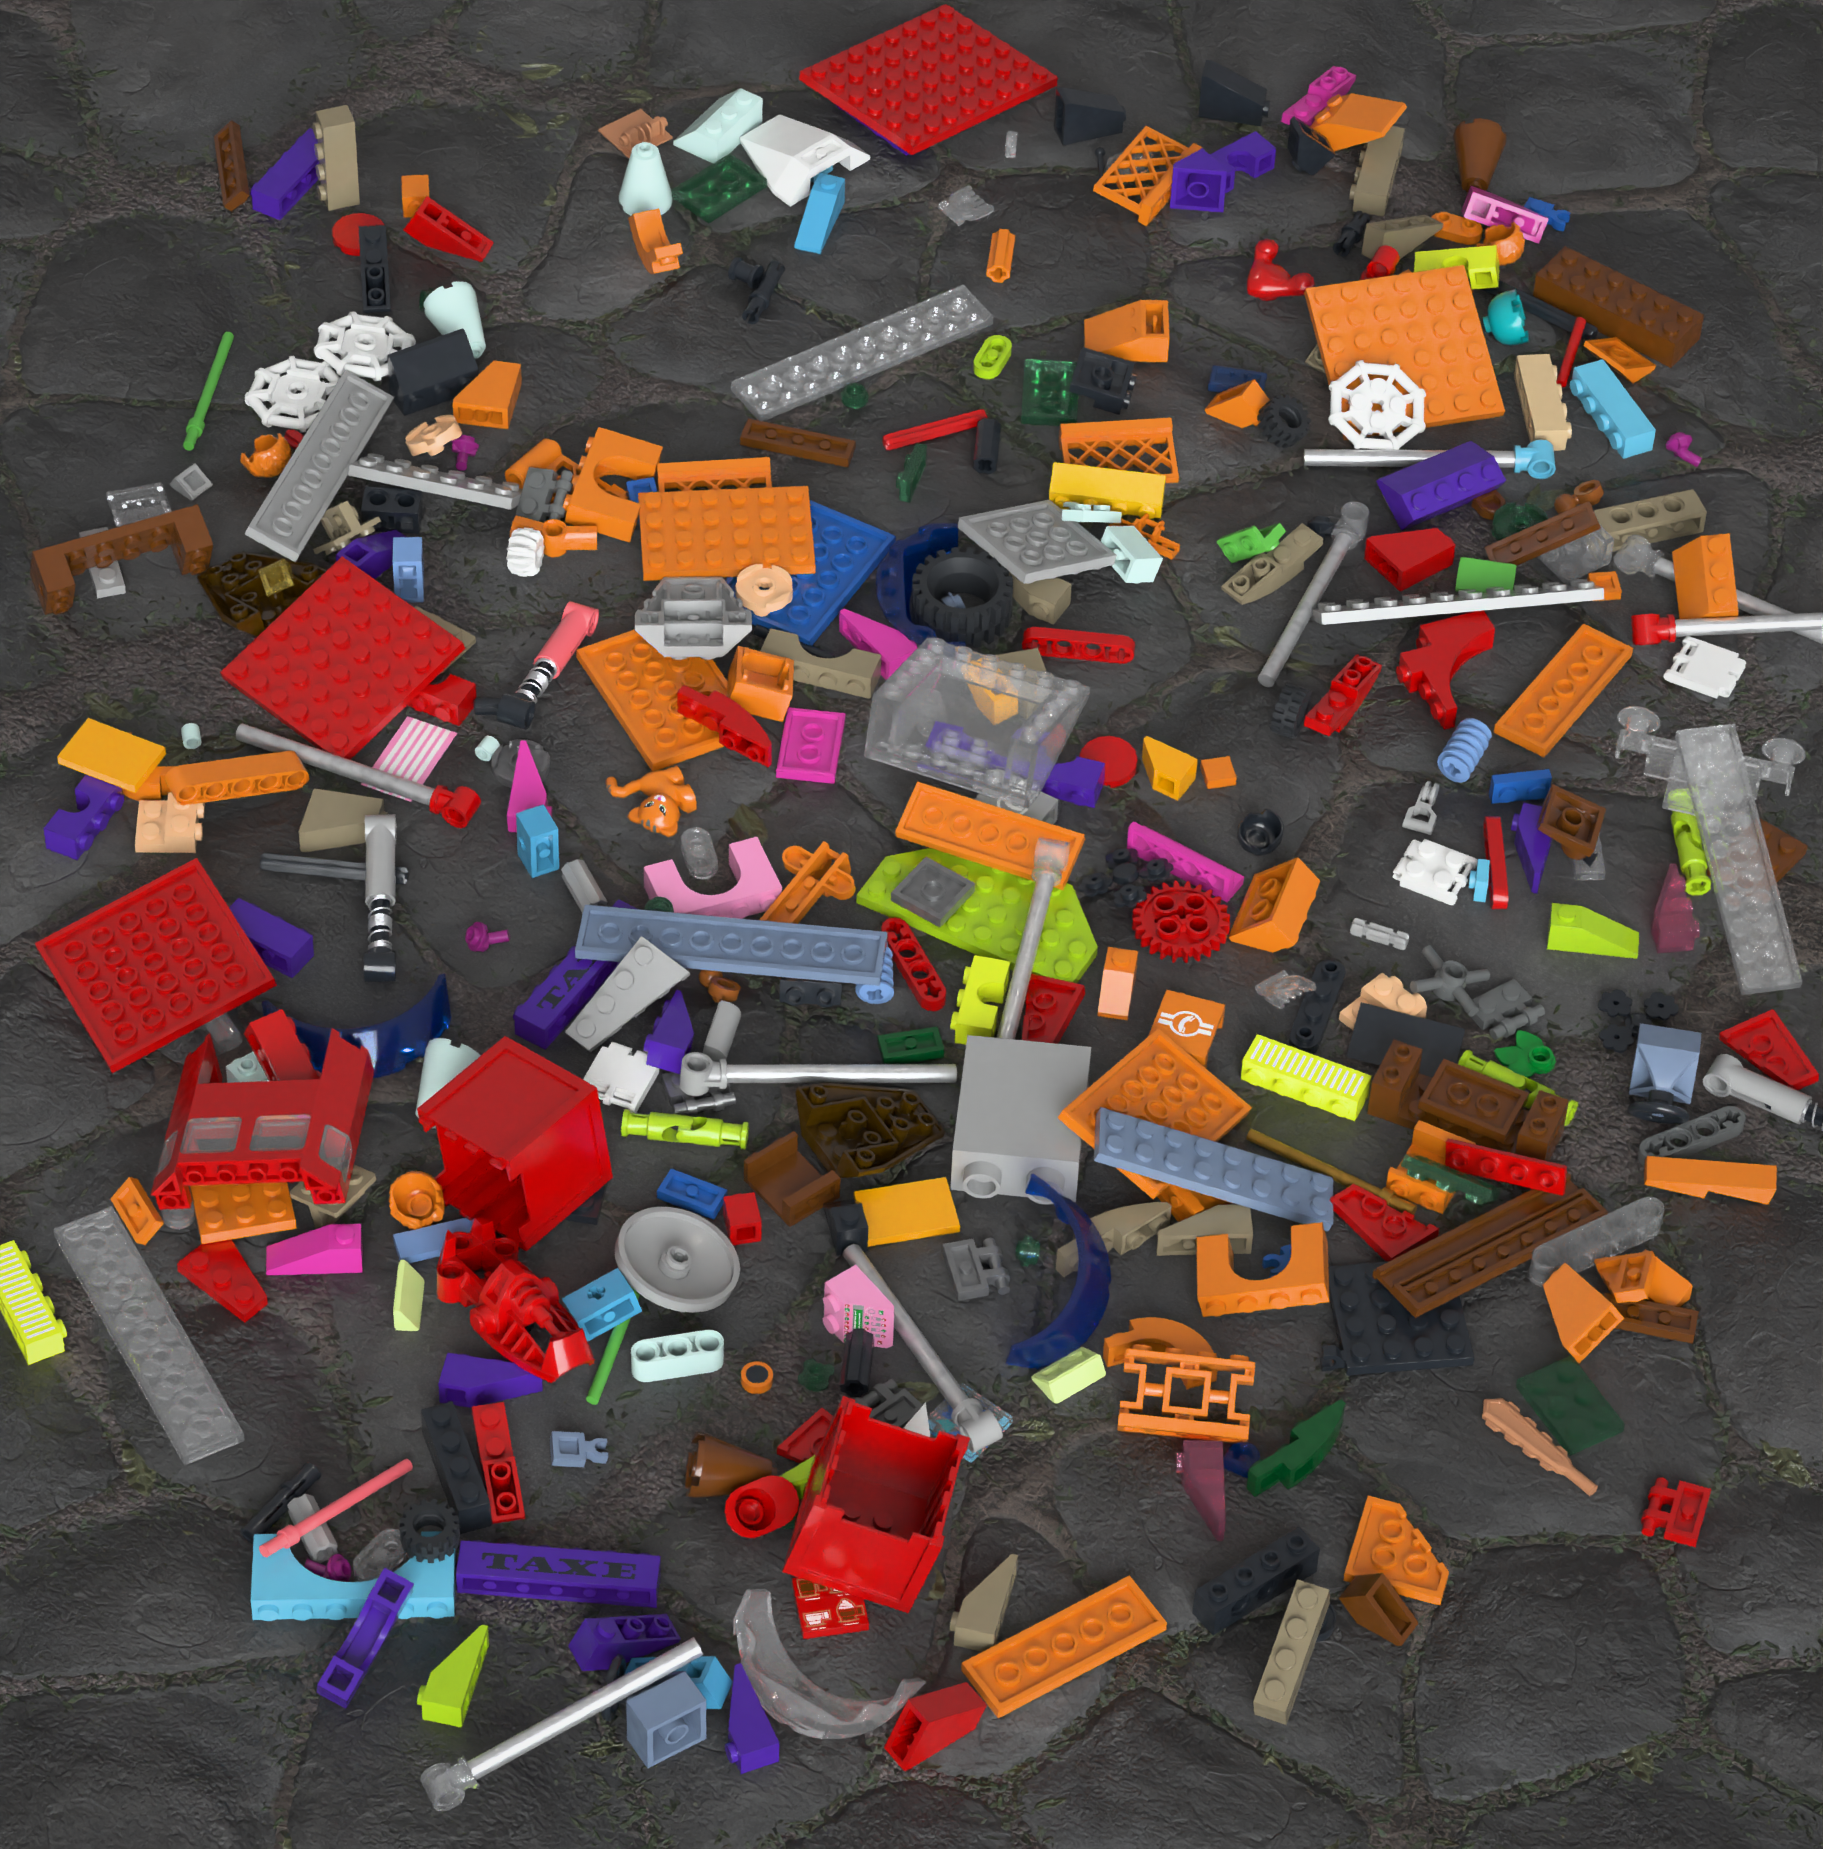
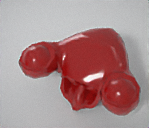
M1264 239L1255 246L1254 262L1247 278L1248 295L1263 301L1275 300L1284 296H1303L1306 288L1315 287L1314 278L1308 273H1299L1291 278L1290 274L1282 266L1272 263L1279 249L1278 244L1274 240Z

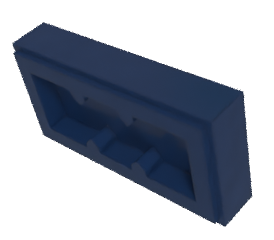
M1213 365L1208 383V391L1220 393L1253 379L1256 380L1264 391L1267 373Z

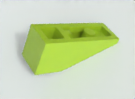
M1552 903L1548 925L1547 949L1638 958L1639 932L1586 907Z
M479 1626L430 1673L427 1685H421L417 1705L422 1706V1720L462 1728L489 1647L488 1626Z

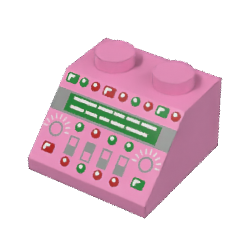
M857 1265L825 1282L823 1324L829 1333L835 1334L845 1343L847 1333H850L853 1329L862 1328L874 1335V1347L889 1348L893 1346L894 1305Z

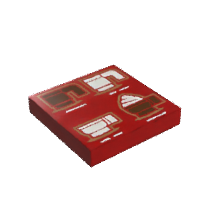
M799 1577L792 1578V1589L803 1639L869 1630L864 1598Z

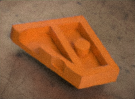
M1653 1251L1594 1260L1599 1275L1616 1303L1638 1302L1648 1299L1657 1262Z

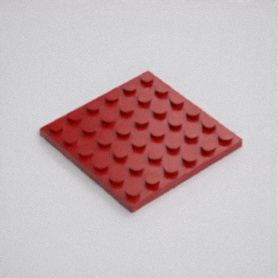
M342 556L235 657L220 674L225 681L317 749L351 760L462 653L465 647L458 638Z
M197 858L35 943L38 952L112 1073L277 986L274 977Z

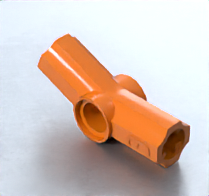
M517 515L512 521L510 537L512 532L518 528H533L540 531L544 538L543 544L545 548L543 553L549 557H560L567 550H597V526H566L563 521L557 519L547 520L543 523Z

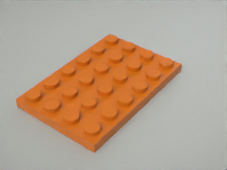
M808 486L638 493V503L641 504L639 520L643 581L662 580L664 577H738L742 570L755 564H763V568L772 569V565L779 566L787 571L789 575L816 573Z
M635 629L576 650V658L652 771L660 770L724 747V745L719 743L718 732L710 730L706 726L677 712V691L683 685L706 696H709L714 690L727 696L728 681L713 659L705 660L700 657H687L686 659L676 660L671 657H664L641 637Z
M1158 1028L1065 1107L1058 1116V1119L1093 1149L1095 1148L1096 1114L1100 1107L1218 1142L1248 1115L1252 1107ZM1116 1168L1152 1199L1156 1198L1170 1185L1169 1183Z

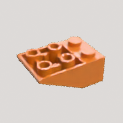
M1139 300L1085 319V348L1128 361L1168 362V300Z

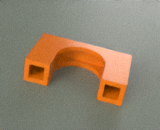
M598 427L595 437L589 436L585 453H588V455H582L577 472L581 473L573 477V494L566 495L563 504L564 509L567 511L565 523L574 526H597V533L630 543L638 522L641 504L605 492L597 485L596 480L607 475H619L634 480L655 477L657 463H660L663 446Z
M1322 1222L1291 1226L1290 1261L1280 1273L1264 1280H1248L1234 1273V1253L1228 1234L1196 1237L1197 1298L1203 1317H1218L1225 1314L1251 1313L1259 1310L1284 1309L1286 1307L1330 1302L1328 1241Z

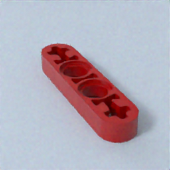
M1030 627L1024 631L1022 648L1023 650L1038 648L1040 655L1047 657L1124 664L1133 660L1135 642L1132 638L1125 635ZM1067 641L1071 646L1063 647L1058 645L1057 642ZM1097 644L1100 648L1093 650L1087 648L1086 645Z
M1485 816L1483 839L1485 858L1490 860L1488 880L1491 909L1506 910L1508 907V882L1501 817Z
M900 918L885 920L881 931L887 932L888 947L893 953L892 959L919 1005L927 1011L942 1009L946 1003V988L910 927ZM896 934H900V941L898 942ZM903 950H911L915 955L907 958L899 953ZM916 971H923L928 976L918 979L913 977L912 974ZM929 987H930V993H931L932 995H927V994H928V988H929Z

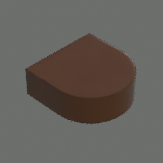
M1493 490L1472 500V507L1483 518L1496 520L1505 514L1506 501L1497 490Z

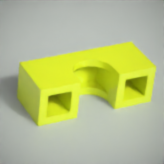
M1496 245L1415 252L1414 272L1464 265L1467 277L1470 279L1471 289L1499 287L1500 265Z
M974 955L971 967L966 966L963 976V984L966 987L965 989H959L957 1007H960L959 1012H953L950 1029L955 1030V1043L966 1045L967 1035L994 1038L997 1028L998 1006L984 1003L995 1002L1003 1004L1009 983L1010 961Z

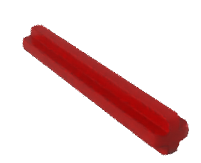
M978 409L888 433L882 437L883 446L886 450L890 451L976 428L977 423L981 419H987L988 417L984 409Z

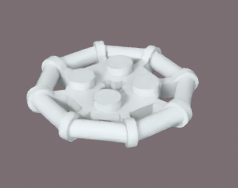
M354 311L330 323L323 322L319 326V338L317 345L314 347V353L317 358L323 359L333 367L339 376H342L344 371L347 370L359 377L373 378L374 381H381L382 377L388 375V363L385 364V361L388 360L387 355L397 351L393 347L400 346L402 350L414 346L416 340L412 334L406 333L393 322V318L389 316L384 318L359 315ZM331 337H333V338H336L337 341H330V342H329V339H330ZM333 353L341 355V360Z
M289 356V359L265 369L259 368L255 371V379L249 392L244 397L245 403L254 409L262 419V424L266 427L278 426L300 430V433H304L306 429L310 428L318 413H315L316 410H321L326 402V395L331 394L340 377L326 361L320 363ZM287 372L286 375L280 377V374ZM326 378L330 383L321 382L320 379ZM269 383L268 389H262L264 384ZM297 390L302 391L301 393L295 394ZM269 401L272 407L268 410L262 402ZM282 413L298 416V418L280 416V414Z
M1363 360L1356 361L1355 366L1339 379L1331 381L1329 385L1331 401L1328 421L1347 437L1354 445V449L1399 450L1400 447L1415 435L1424 432L1426 428L1424 423V398L1426 397V392L1424 389H1420L1400 369L1401 365L1396 363L1395 365L1364 363ZM1368 374L1383 375L1389 377L1387 381L1381 378H1375L1373 380H1370ZM1359 377L1361 385L1353 391L1346 388V386ZM1394 379H1395L1409 394L1403 396V395L1392 385ZM1342 398L1348 400L1349 410L1347 412H1341ZM1372 403L1380 404L1383 412L1379 410L1372 411ZM1413 403L1412 419L1405 416L1406 404ZM1347 421H1351L1361 431V434L1359 435ZM1400 425L1406 427L1398 436H1393L1392 432ZM1372 433H1380L1379 436H1384L1385 439L1365 437L1366 435H1372Z

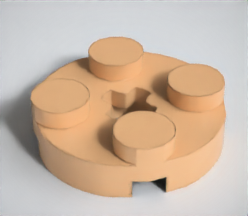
M453 415L435 417L437 423L428 426L427 422H424L411 430L405 438L407 441L405 443L411 455L417 456L426 452L430 456L436 455L444 450V444L459 438L462 435V431Z
M755 564L739 573L735 585L736 598L742 600L743 606L752 610L755 615L760 617L767 616L770 612L780 610L792 601V578L787 571L779 566L772 565V569L763 568V564ZM759 587H762V588H764V589H765V588H769V589H768V590H760Z

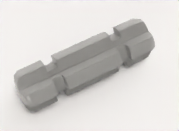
M1354 918L1350 927L1352 935L1361 938L1364 935L1367 940L1387 946L1393 944V948L1400 950L1406 949L1409 942L1408 933L1399 930L1396 933L1393 932V928L1373 922L1366 924L1367 920Z

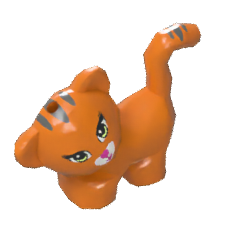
M677 765L665 770L648 772L640 779L631 781L623 787L617 785L615 777H608L605 781L606 788L613 797L625 798L638 791L649 796L641 803L640 807L632 809L627 818L633 823L641 824L650 832L672 837L678 830L677 823L681 816L679 808L687 813L697 810L693 789L689 784L684 785L683 774Z

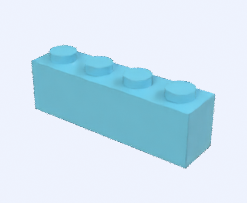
M1602 359L1574 367L1572 380L1570 381L1571 392L1574 396L1578 397L1585 411L1595 420L1598 429L1603 431L1609 439L1612 448L1616 449L1623 459L1651 451L1654 444L1655 428L1606 362Z

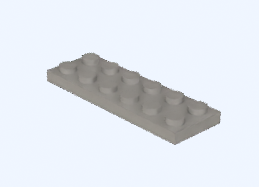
M368 454V456L360 458L349 465L348 476L510 510L518 506L522 493L519 484L514 482L492 483V478L476 476L473 479L465 477V473L461 471L439 472L436 466L422 465L420 468L411 466L412 462L408 460L395 459L394 462L384 460L385 457L379 454Z

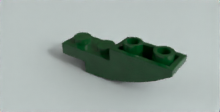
M1340 1399L1332 1405H1325L1306 1421L1301 1420L1297 1422L1291 1429L1289 1445H1282L1273 1455L1265 1460L1260 1459L1250 1467L1246 1489L1254 1497L1279 1482L1289 1490L1313 1472L1329 1453L1339 1435L1343 1423L1345 1402Z

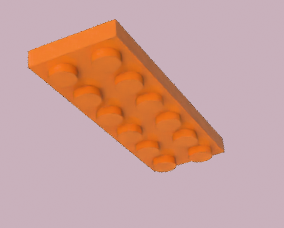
M1583 624L1498 720L1494 727V733L1544 758L1631 658L1633 647Z
M918 781L895 831L898 838L1035 882L1039 874H1049L1055 879L1053 887L1064 890L1085 841V835Z
M1129 1575L962 1662L961 1671L997 1718H1000L1164 1632L1167 1628V1622Z

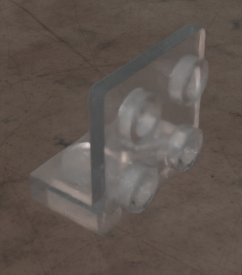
M1600 525L1601 529L1542 554L1538 558L1563 583L1567 584L1570 583V580H1576L1610 564L1614 538Z

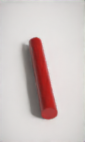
M1577 317L1557 377L1556 382L1561 384L1562 388L1567 385L1585 328L1586 320L1582 317Z

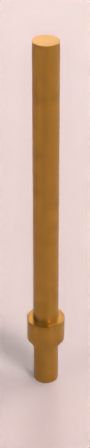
M1250 1129L1247 1134L1246 1140L1314 1172L1333 1177L1334 1181L1349 1187L1355 1184L1386 1200L1387 1206L1402 1213L1405 1210L1414 1215L1417 1210V1205L1396 1196V1192L1386 1187L1380 1189L1254 1129Z

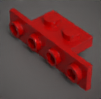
M1449 1138L1446 1141L1445 1169L1561 1196L1565 1194L1566 1165Z

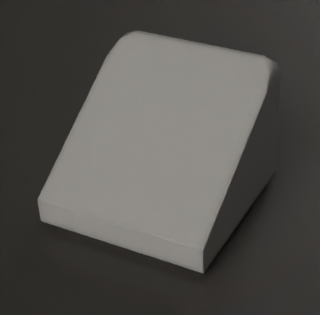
M196 463L176 476L169 484L174 490L191 501L213 486Z

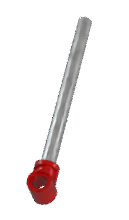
M1823 612L1675 620L1673 614H1667L1666 617H1660V614L1631 616L1633 645L1661 644V640L1674 643L1676 637L1823 630Z
M243 723L239 725L236 731V740L274 753L294 751L303 763L429 805L431 813H441L447 823L457 828L466 827L481 805L479 795L468 787H457L454 792L449 791L447 786L438 785L434 789Z

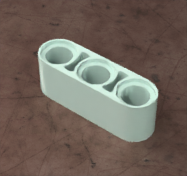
M702 1330L637 1341L631 1348V1373L636 1380L641 1382H653L710 1373L719 1370L724 1363V1339L719 1332L714 1330Z

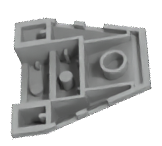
M664 577L653 590V597L644 601V608L642 610L638 609L635 612V631L664 657H671L676 660L686 659L687 657H700L705 660H711L716 657H723L752 631V612L749 609L743 608L742 600L734 597V591L723 577Z

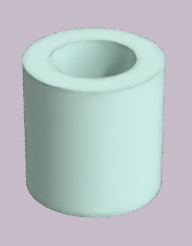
M188 723L181 728L184 747L187 749L198 748L202 743L199 726L195 723Z
M485 736L475 748V754L479 759L489 761L500 744L494 737Z

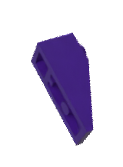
M1523 803L1521 813L1514 814L1511 831H1516L1514 844L1532 893H1538L1552 838L1536 827L1542 807Z
M739 1663L734 1667L728 1743L725 1744V1751L730 1763L735 1762L740 1773L743 1774L778 1762L779 1741L742 1664Z

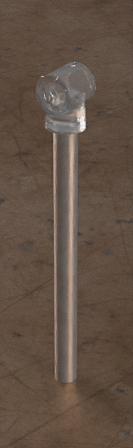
M1354 501L1348 502L1342 507L1340 519L1331 533L1333 543L1258 676V681L1263 686L1272 687L1310 620L1312 609L1317 607L1348 550L1354 549L1359 541L1366 536L1369 519V509L1366 505Z
M1629 536L1614 557L1616 566L1624 573L1635 574L1640 570L1651 578L1658 574L1675 581L1673 562L1664 559L1662 551L1652 550L1650 543L1642 536ZM1736 589L1738 609L1755 616L1794 614ZM1823 630L1793 631L1823 644Z
M1040 837L1037 841L1034 857L1035 867L1031 874L1036 884L997 1038L1015 1040L1053 886H1057L1061 882L1062 874L1060 871H1065L1067 868L1070 842Z
M693 1637L468 1762L462 1756L457 1759L459 1763L453 1766L443 1762L429 1767L421 1775L420 1781L434 1809L437 1811H447L456 1807L463 1801L466 1789L470 1787L476 1789L479 1787L477 1779L701 1657L703 1653Z

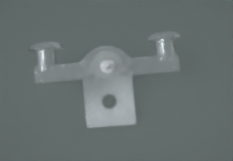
M1628 706L1621 709L1617 715L1619 723L1625 729L1620 730L1615 758L1619 759L1621 749L1647 754L1644 775L1668 780L1662 808L1721 821L1727 793L1756 800L1761 779L1785 784V795L1789 796L1795 771L1793 764L1801 763L1806 758L1804 748L1799 743L1788 738H1772L1763 744L1762 752L1770 759V761L1737 754L1738 747L1734 741L1725 733L1714 728L1700 727L1691 729L1681 734L1679 740L1675 741L1648 735V733L1657 731L1660 728L1661 722L1653 711L1645 707ZM1690 785L1705 788V790L1697 792L1691 789Z

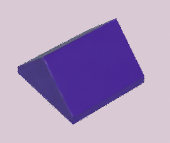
M1203 149L1174 163L1170 208L1223 212L1227 168Z

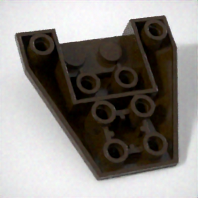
M242 551L231 555L228 560L219 565L209 567L206 572L197 576V580L223 622L258 637L327 570L314 563L294 562L286 558Z
M818 1083L797 1087L795 1091L802 1137L828 1172L833 1170L840 1178L860 1177L884 1172L942 1138L946 1132L916 1091L912 1089Z

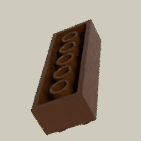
M1566 246L1536 274L1534 297L1575 317L1584 318L1587 323L1596 326L1598 332L1610 338L1617 337L1632 349L1670 368L1700 339L1704 314Z

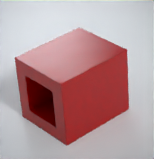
M755 1192L738 1193L723 1197V1218L728 1238L732 1245L761 1241L762 1221Z

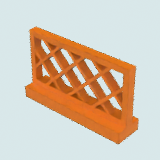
M1145 126L1094 185L1093 191L1138 214V222L1148 226L1171 199L1173 164L1203 147L1193 143L1188 148ZM1149 137L1156 141L1157 144L1145 145L1144 139ZM1174 150L1175 152L1181 155L1175 157H1168L1166 151ZM1149 152H1160L1162 158H1150ZM1142 153L1144 159L1133 160L1131 154ZM1165 165L1167 171L1156 172L1154 166ZM1136 167H1148L1150 173H1137ZM1130 168L1131 174L1120 175L1118 169ZM1153 180L1154 186L1143 187L1141 181ZM1123 182H1135L1137 188L1125 189ZM1117 183L1119 189L1111 190L1104 185ZM1140 195L1141 202L1138 204L1130 200L1128 196Z
M1171 418L1060 424L1059 447L1062 451L1063 463L1070 464L1071 462L1074 465L1088 466L1083 462L1091 455L1101 462L1097 466L1099 468L1107 466L1110 469L1127 471L1134 464L1142 469L1143 473L1166 475V483L1179 482ZM1167 443V449L1162 454L1151 447L1153 444ZM1136 445L1140 450L1133 456L1123 448ZM1098 447H1109L1113 451L1105 457L1097 452L1096 449ZM1068 449H1082L1085 453L1077 459L1069 453ZM1145 452L1156 459L1150 466L1139 460ZM1117 454L1128 460L1122 468L1111 461ZM1160 463H1163L1171 469V474H1160L1154 469Z
M770 457L657 463V487L659 492H665V489L678 488L681 491H693L695 487H707L710 490H718L724 485H735L738 489L749 488L751 484L765 483L766 487H772Z

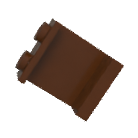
M795 1131L785 1137L777 1138L771 1145L759 1152L752 1153L744 1160V1181L789 1227L823 1208V1203H830L840 1198V1177L833 1170L822 1176L798 1152V1134Z

